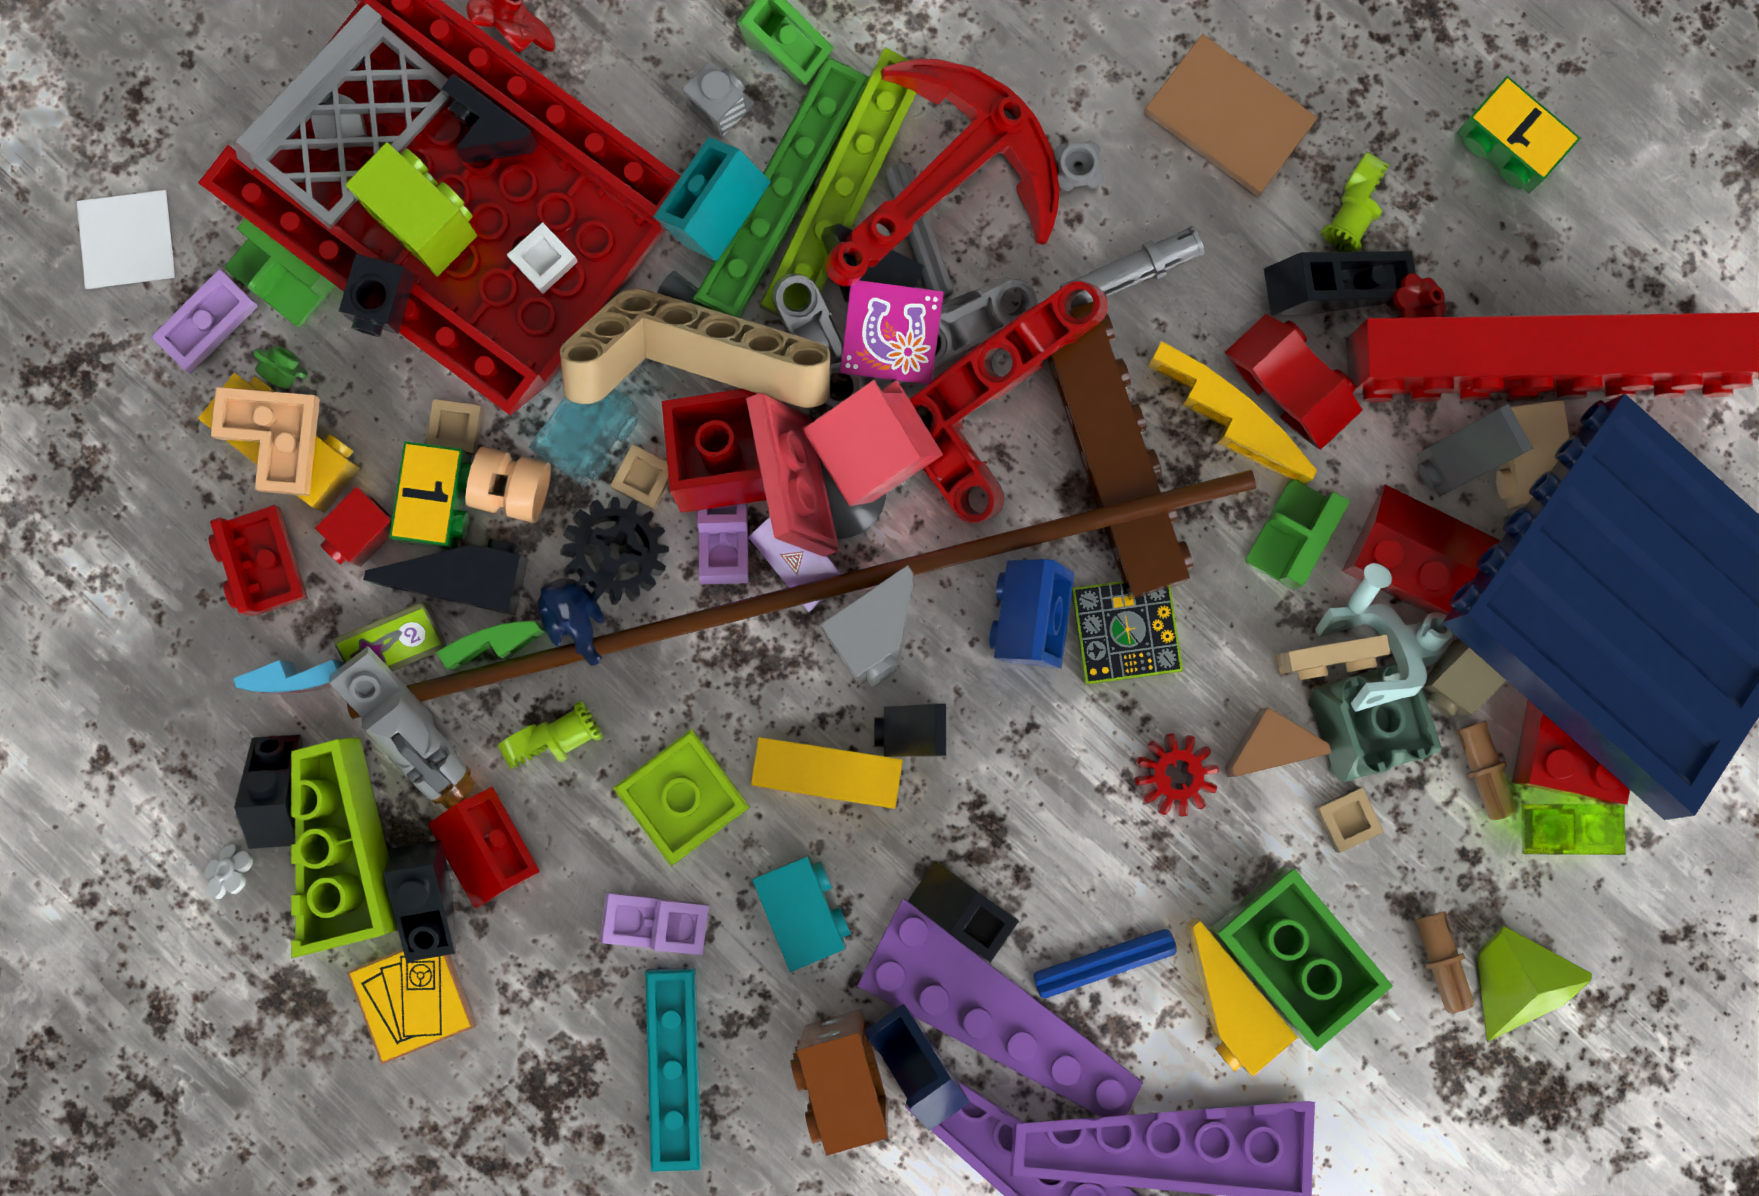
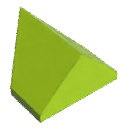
M1503 925L1478 950L1477 954L1487 1042L1564 1006L1591 981L1592 973Z

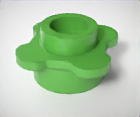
M275 345L273 348H268L267 351L256 349L253 353L259 359L255 371L262 378L276 386L288 389L297 376L306 378L308 372L298 365L300 359L283 347Z

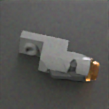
M369 646L329 676V684L362 717V728L428 800H431L434 804L441 803L446 809H449L463 801L471 793L475 786V781L470 776L471 769L457 756L454 747L434 727L433 714Z

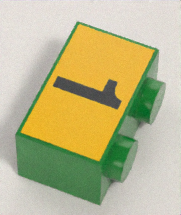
M1508 75L1457 131L1464 138L1465 146L1473 154L1489 159L1500 169L1502 178L1508 184L1517 189L1523 188L1529 194L1547 178L1581 139V137Z
M404 441L389 538L404 544L447 550L458 548L459 540H465L469 527V512L463 510L472 456L463 449Z

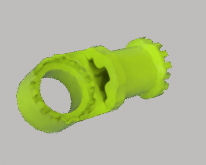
M1368 151L1363 155L1343 188L1345 190L1341 197L1343 205L1331 225H1325L1320 233L1327 243L1333 242L1332 247L1335 248L1337 244L1340 245L1338 250L1341 252L1343 250L1345 252H1359L1362 248L1360 240L1371 222L1379 220L1383 212L1370 197L1372 195L1371 192L1375 191L1376 184L1379 185V179L1383 178L1385 175L1383 173L1388 170L1387 168L1390 164Z
M580 700L574 704V710L549 724L544 721L537 726L536 724L530 725L500 742L497 747L510 770L514 769L515 766L519 767L518 762H521L522 765L526 763L524 758H528L530 761L533 759L532 756H538L540 751L543 753L548 748L561 763L567 759L568 752L590 739L595 741L602 739L603 735L600 727L596 724V720H589L593 715L591 712L589 713L585 703Z

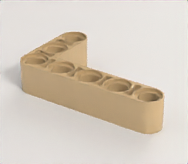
M629 289L617 294L563 343L560 348L564 395L568 400L579 404H591L606 397L645 358L757 394L763 393L773 399L799 407H817L827 402L830 397V351L825 345L645 289Z

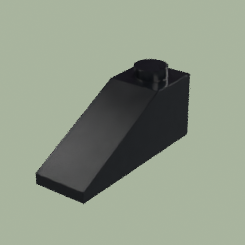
M1412 251L1300 252L1264 268L1271 316L1309 315L1394 303L1393 295L1397 289L1401 288L1402 278L1411 273L1416 274Z
M489 539L487 547L471 544L365 570L363 580L380 586L515 616L529 559L516 554L517 545Z
M946 704L884 707V717H874V747H884V757L946 756Z

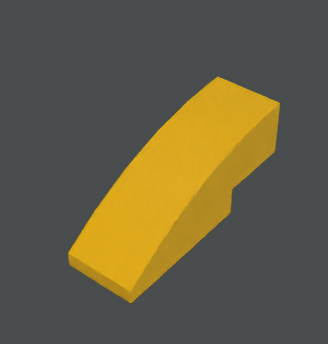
M758 737L751 786L895 809L903 759Z

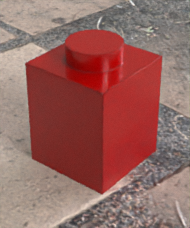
M356 486L315 529L325 538L320 546L337 563L342 565L347 560L351 564L362 567L390 539L392 516L368 492Z

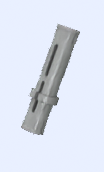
M1190 226L1156 243L1150 240L1142 244L1141 250L1091 271L1082 277L1060 285V289L1071 282L1083 281L1098 286L1105 293L1106 297H1109L1152 277L1158 280L1166 276L1167 270L1204 255V246L1198 232L1195 231L1193 226ZM1087 291L1077 293L1072 299L1071 309L1093 302L1091 295Z

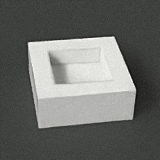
M543 222L507 254L508 258L542 294L578 262L570 250Z

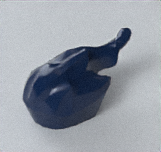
M560 578L546 584L541 588L537 609L539 618L551 642L556 646H560L563 635H568L575 642L576 654H581L591 666L599 664L602 657L594 647L593 628L589 619L591 616L597 623H604V615L597 601L592 600V594L586 587L579 591L575 588L578 582L575 579Z

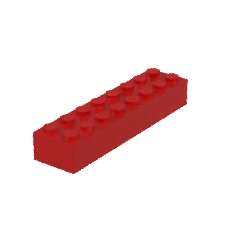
M1759 312L1367 318L1346 338L1347 376L1356 387L1353 394L1363 395V402L1368 403L1388 402L1393 400V395L1411 394V400L1414 402H1431L1441 400V394H1460L1461 401H1481L1490 399V393H1508L1509 400L1521 401L1539 398V392H1557V399L1574 400L1586 398L1587 392L1605 391V398L1614 399L1623 394L1632 398L1636 396V391H1654V398H1676L1684 396L1685 390H1702V397L1717 398L1733 395V389L1753 386V380L1759 378Z

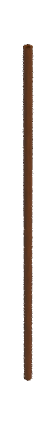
M1247 470L594 637L593 644L598 654L602 656L877 586L907 565L914 573V576L1222 498L1256 489L1254 474L1252 470ZM574 642L406 685V687L422 702L583 661L585 658L581 654L575 653ZM347 703L350 717L352 719L360 718L361 716Z

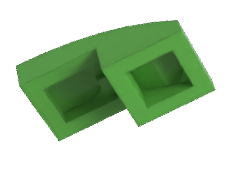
M535 621L500 624L469 634L436 652L446 669L458 671L490 648L494 649L498 657L508 660L545 635L546 631L542 624Z

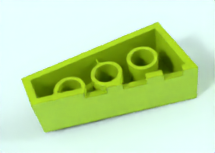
M360 737L336 739L291 751V817L295 818V844H291V864H295V894L291 895V916H295V940H291V959L398 931L383 874L389 855Z

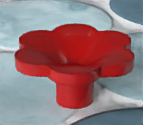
M1415 273L1408 274L1402 278L1401 288L1394 292V304L1401 310V318L1441 317L1445 314L1444 292L1432 278L1426 277L1422 279Z

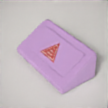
M770 517L748 537L788 587L841 574L828 556L823 557L774 538ZM825 599L802 605L810 612Z

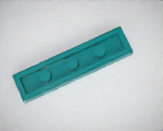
M696 968L647 969L645 971L651 1172L701 1170Z

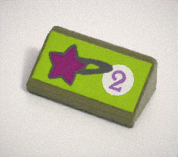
M426 602L417 603L333 638L334 645L344 664L369 646L392 672L432 656L447 646L431 605Z

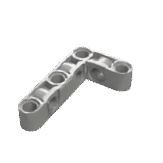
M791 273L782 276L773 287L772 299L786 329L785 332L825 345L830 351V375L840 372L843 341L832 320V312L828 311L818 287L812 280L801 274ZM1005 277L943 303L934 368L978 347L1021 314L1035 306L1038 300L1032 286L1025 281ZM802 283L808 291L806 304L797 310L788 309L783 302V292L790 284ZM1016 287L1021 293V305L1015 312L1007 314L1002 309L1001 297L1007 289ZM847 374L850 382L847 392L839 397H829L825 404L834 408L873 380L876 381L880 390L895 380Z

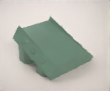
M1397 663L1314 688L1308 706L1314 710L1322 738L1330 746L1331 754H1328L1331 766L1329 771L1342 782L1379 774L1390 770L1392 767L1440 753L1442 749L1423 688L1414 696L1354 711L1351 702L1366 683L1401 680Z

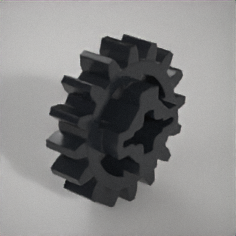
M612 497L606 509H604L598 499L594 500L589 506L590 515L580 509L573 517L577 526L568 525L563 533L565 538L572 541V543L564 544L560 549V555L572 558V561L564 569L565 575L578 573L580 579L575 588L579 591L587 585L592 587L593 601H597L603 593L609 594L612 605L619 603L623 593L626 594L631 602L636 601L640 596L639 586L649 592L657 584L652 575L661 576L666 569V565L657 560L665 557L669 552V546L657 544V540L665 533L664 527L652 529L649 523L654 513L649 511L642 517L636 514L638 502L634 500L626 509L620 508L618 497ZM602 522H616L615 526L605 530L599 527L591 529L593 526ZM634 531L640 536L644 546L639 544ZM611 543H616L620 546L618 549L620 557L618 559L609 556L611 553V548L609 547ZM585 555L590 556L596 571H593L589 566ZM624 571L630 574L638 573L627 580H614L615 575Z

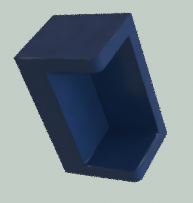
M904 1003L864 1031V1035L882 1056L907 1098L906 1104L928 1131L970 1103V1100L924 1027Z

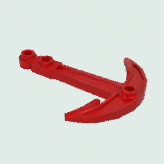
M915 59L883 67L880 71L882 80L913 90L934 104L939 105L946 98L970 118L971 124L894 200L882 203L849 234L847 241L841 242L833 248L825 261V269L829 278L841 286L856 284L866 273L868 267L877 265L913 230V225L999 153L1005 155L1022 180L1016 186L1017 193L1029 214L1035 243L1045 245L1055 224L1060 188L1054 151L1037 117L1026 103L1008 86L975 67L940 59ZM1003 110L1008 111L1014 117V120L1007 118ZM876 224L884 226L889 231L890 236L880 234ZM843 254L852 256L856 260L857 266L848 265L843 259Z

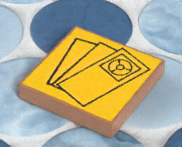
M402 949L347 972L381 1065L477 1026L450 955L406 962Z

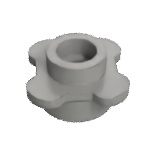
M1087 141L1085 143H1074L1069 146L1067 144H1060L1055 148L1054 156L1059 167L1058 181L1061 190L1070 191L1074 186L1083 185L1094 189L1102 183L1103 173L1098 169V157L1101 151L1095 142ZM1076 162H1080L1083 165L1081 170L1074 168Z

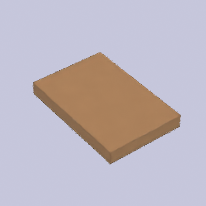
M1204 34L1199 37L1144 111L1145 115L1257 197L1261 195L1318 119L1314 114Z

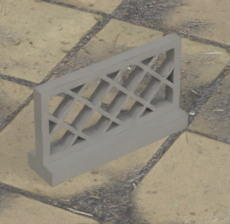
M367 3L235 141L237 159L251 170L254 168L259 170L329 229L357 201L354 195L348 191L345 184L358 171H346L344 148L373 147L374 155L379 150V147L388 142L396 151L401 153L448 102L441 89L448 79L381 23L382 16ZM383 42L399 56L400 70H371L370 54ZM364 62L365 70L355 71ZM406 62L414 69H406ZM427 79L440 92L431 102H410L407 80ZM401 80L403 103H375L372 81ZM345 81H366L368 104H339L338 88ZM332 96L333 105H323ZM421 112L413 121L411 120V113ZM404 113L406 129L400 136L378 137L376 114ZM369 114L372 137L342 138L340 115ZM313 115H334L336 138L307 139L305 123ZM300 129L301 139H291ZM337 148L340 171L310 172L308 149ZM302 149L304 173H282L269 161L280 150ZM341 181L342 198L328 211L312 198L311 182ZM295 183H305L306 192Z

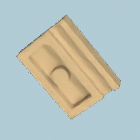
M1387 635L1288 651L1275 656L1279 674L1297 671L1299 680L1328 676L1327 666L1346 663L1347 672L1377 667L1376 657L1391 653Z

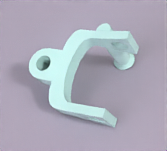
M1371 563L1364 568L1365 577L1346 605L1340 608H1329L1315 628L1318 636L1322 637L1365 624L1373 627L1380 635H1387L1389 648L1399 667L1401 680L1366 683L1351 702L1355 712L1416 695L1426 683L1427 673L1425 666L1437 663L1448 648V640L1454 635L1448 628L1446 630V626L1442 624L1447 616L1443 613L1433 612L1428 614L1424 622L1405 625L1400 616L1388 605L1381 603L1370 605L1380 589L1388 587L1392 582L1389 570L1377 563Z

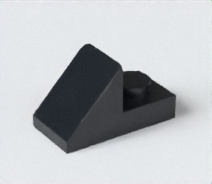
M452 74L441 88L450 103V106L447 108L449 113L462 124L471 128L457 146V151L464 162L471 163L531 154L538 147L531 130L455 74Z

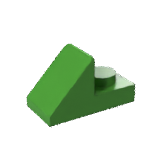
M752 0L737 20L747 47L753 51L765 52L797 84L807 85L834 49L787 0Z

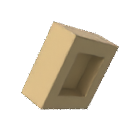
M433 399L426 444L463 449L469 455L475 456L478 450L484 408L480 405Z
M632 444L610 487L655 510L669 484L667 461Z
M1358 787L1315 807L1337 853H1341L1384 833L1363 787Z

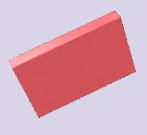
M763 393L746 398L774 538L823 557L838 552L839 546L820 457L803 431L805 427L812 423L811 417Z

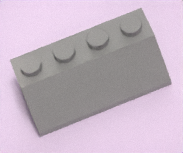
M908 565L820 624L827 640L859 686L868 680L870 685L874 687L896 672V660L900 656L914 576Z

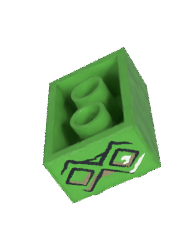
M1281 867L1209 928L1303 1043L1316 1052L1393 987L1294 868Z

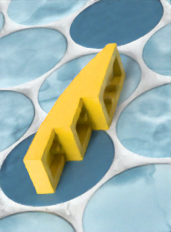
M1160 342L1147 367L1190 388L1182 406L1225 426L1217 444L1291 480L1295 479L1304 485L1313 480L1317 472L1316 468L1287 433L1247 395L1206 365L1167 343Z

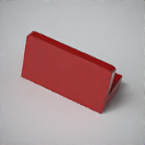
M493 786L453 805L429 823V828L435 839L441 840L445 857L474 908L484 905L499 894L540 872Z

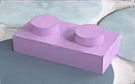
M219 269L151 338L176 363L191 374L259 305L225 272Z

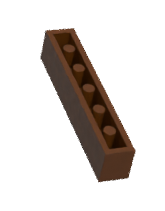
M1093 302L1072 308L1071 310L1078 319H1083L1091 313ZM1107 313L1098 325L1078 338L1077 343H1069L1047 358L1097 509L1161 493L1156 478L1162 477L1157 454L1154 449L1146 450L1141 432L1146 431L1142 410L1138 403L1131 405L1125 388L1131 385L1127 366L1123 358L1115 359L1110 344L1111 341L1115 340V333ZM1176 509L1104 527L1121 580L1129 584L1130 588H1126L1129 600L1184 584L1190 579L1188 570L1194 568L1190 550L1185 541L1178 542L1172 524L1178 522Z

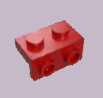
M272 505L230 520L221 517L210 520L213 534L208 537L209 545L217 562L223 563L228 579L223 581V590L231 608H237L239 614L254 617L308 599L280 507Z

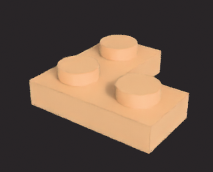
M216 387L211 437L220 440L260 443L255 490L267 493L310 496L320 398L315 395Z

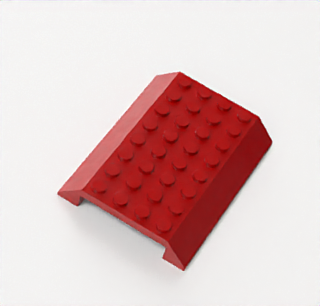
M354 0L357 4L356 8L331 40L367 3L382 16L381 23L447 79L452 74H455L531 130L538 144V147L531 154L471 163L464 162L457 151V146L471 128L462 124L449 113L447 108L450 106V103L448 101L406 147L428 168L427 172L437 181L438 185L443 181L464 201L463 205L473 215L469 224L478 236L437 277L378 223L358 200L329 229L256 168L251 170L237 159L236 150L229 145L225 147L198 184L343 292L345 291L355 254L404 266L413 275L415 280L399 333L511 416L550 384L561 369L560 348L563 343L621 291L664 235L666 228L653 216L681 176L483 30L472 24L442 0ZM383 42L370 54L371 70H400L399 56ZM364 62L355 71L365 70ZM406 62V69H414ZM427 79L407 80L410 102H431L440 92ZM401 80L372 81L375 103H403ZM345 81L338 88V94L349 97L355 104H368L366 81ZM421 112L411 113V120L413 121ZM404 113L376 114L378 137L400 136L406 129ZM362 114L367 135L372 137L370 115ZM310 118L305 123L307 139H316ZM300 129L291 139H301ZM373 147L344 148L346 171H359L373 156ZM337 148L326 151L308 149L310 172L340 171ZM302 149L280 150L269 161L282 173H304ZM341 181L311 182L312 198L328 211L342 198ZM295 183L306 192L305 183ZM542 222L578 260L544 294L533 285L507 256ZM376 289L372 291L366 299V308L376 309L380 307L385 301L386 290Z

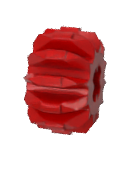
M1174 733L1165 735L1166 752L1156 741L1147 743V748L1155 759L1137 757L1136 764L1149 769V775H1139L1134 778L1135 785L1151 784L1152 786L1142 796L1143 802L1148 804L1161 796L1158 804V813L1166 815L1170 811L1173 800L1176 812L1180 817L1188 815L1187 799L1197 809H1203L1206 803L1198 791L1203 790L1208 793H1216L1217 790L1215 784L1204 781V774H1216L1219 772L1218 765L1202 766L1201 761L1210 755V748L1204 746L1192 754L1195 737L1186 735L1182 740L1180 748H1178L1177 738ZM1176 761L1182 763L1181 772L1187 775V780L1185 783H1176L1177 789H1174L1170 786L1172 778L1165 775V770L1167 766L1176 767Z

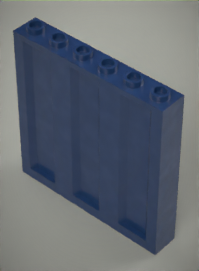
M1623 394L1606 403L1602 400L1595 402L1582 415L1580 422L1583 424L1581 430L1577 435L1565 441L1557 450L1554 457L1558 462L1553 469L1544 473L1531 486L1529 494L1533 497L1525 507L1517 510L1503 526L1506 534L1500 543L1490 547L1480 557L1476 564V567L1480 570L1472 582L1465 583L1452 596L1449 604L1453 608L1442 624L1662 819L1670 820L1691 817L1697 814L1759 718V514L1629 396Z

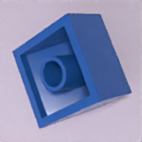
M1007 560L1006 572L999 574L996 585L997 601H1001L999 621H993L989 638L990 648L995 650V659L1008 663L1062 669L1074 572L1055 560Z

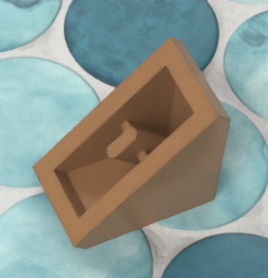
M1260 708L1225 766L1227 777H1237L1331 754L1329 743L1271 708Z

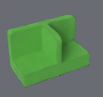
M244 219L237 227V230L248 239L226 264L225 269L295 326H302L335 285L248 220Z
M1295 479L1290 480L1245 558L1246 564L1292 590L1303 587L1348 507L1350 500L1334 491L1324 496Z

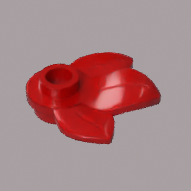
M523 0L468 1L466 11L470 22L478 26L496 27L515 52L520 53L524 51L532 42L548 52H553L555 49L553 34L539 18L526 9Z

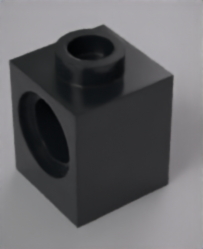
M355 254L339 312L353 322L351 328L358 332L375 337H381L383 330L399 334L415 278L404 266ZM376 289H385L386 298L384 303L376 309H367L366 299L368 295Z

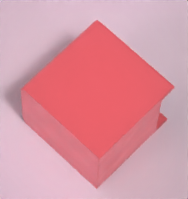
M875 380L871 381L803 429L849 506L874 502L943 455L898 380H895L882 390H880Z

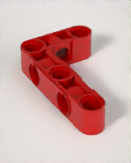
M1075 281L1063 286L1046 300L1028 309L947 368L928 386L909 399L916 411L920 407L925 406L933 415V424L929 432L943 455L923 468V470L935 486L938 487L950 507L961 520L969 523H978L991 519L1002 510L1004 505V492L986 465L987 461L981 462L962 434L964 430L962 425L965 423L964 418L986 402L999 399L1044 366L1042 362L1069 343H1077L1078 338L1098 325L1105 318L1108 310L1107 297L1098 286L1083 281ZM1087 291L1093 299V309L1087 317L1078 319L1071 310V302L1077 293ZM1001 349H1005L1012 358L1011 370L1003 377L998 376L992 367L993 356ZM975 486L982 488L988 496V505L983 513L975 511L969 503L970 491Z

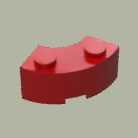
M1265 314L1224 353L1255 394L1259 396L1265 390L1285 410L1279 418L1302 438L1321 450L1363 411L1353 394L1356 387L1344 372L1339 369L1331 370L1305 344L1307 342L1306 335L1295 323L1290 320L1283 323Z

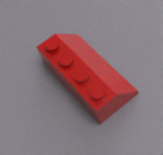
M1384 484L1342 572L1362 581L1365 577L1364 568L1371 563L1383 565L1391 573L1392 582L1388 587L1381 588V591L1428 614L1440 612L1448 615L1453 608L1449 604L1452 596L1465 583L1472 582L1480 570L1476 567L1480 557L1490 547L1499 544L1501 540Z

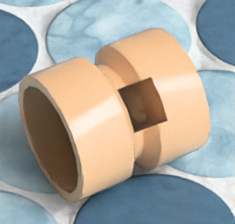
M482 446L475 455L468 476L465 498L466 506L494 514L500 508H504L506 516L535 524L542 513L551 477V464L526 456L513 461L509 452ZM506 475L508 476L505 491H502L501 489L503 486L504 477Z

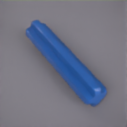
M1162 929L1037 971L1034 974V982L1041 998H1049L1173 956L1177 953L1176 943L1170 930Z

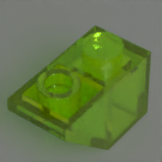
M1521 804L1522 854L1626 855L1625 805Z

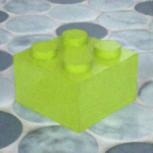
M386 142L345 186L378 223L438 277L478 236L469 224L473 215L463 205L464 201L446 183L442 181L438 185L437 181L427 172L428 168L409 149L406 148L400 154Z

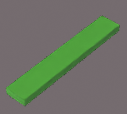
M829 56L826 58L763 172L771 183L733 237L730 245L725 249L718 261L713 262L693 298L695 305L734 317H742L835 148L869 76Z

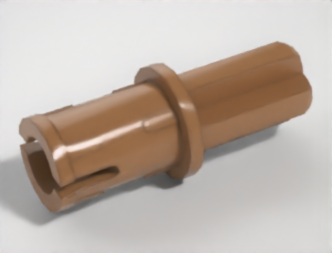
M1481 721L1456 730V734L1459 736L1471 772L1467 773L1468 778L1475 779L1488 817L1491 820H1500L1516 813L1517 807L1502 769L1507 764L1505 761L1500 762L1487 727V721Z
M1443 911L1415 919L1414 921L1418 926L1429 960L1425 967L1426 969L1432 968L1444 1008L1448 1013H1457L1473 1007L1474 1000L1461 964V960L1465 959L1464 953L1458 954L1446 917L1447 913Z

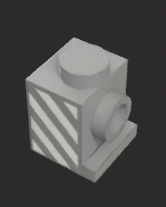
M710 62L682 88L687 107L721 139L754 106V102L743 93L745 86L739 78L727 68H724L722 71L718 70Z

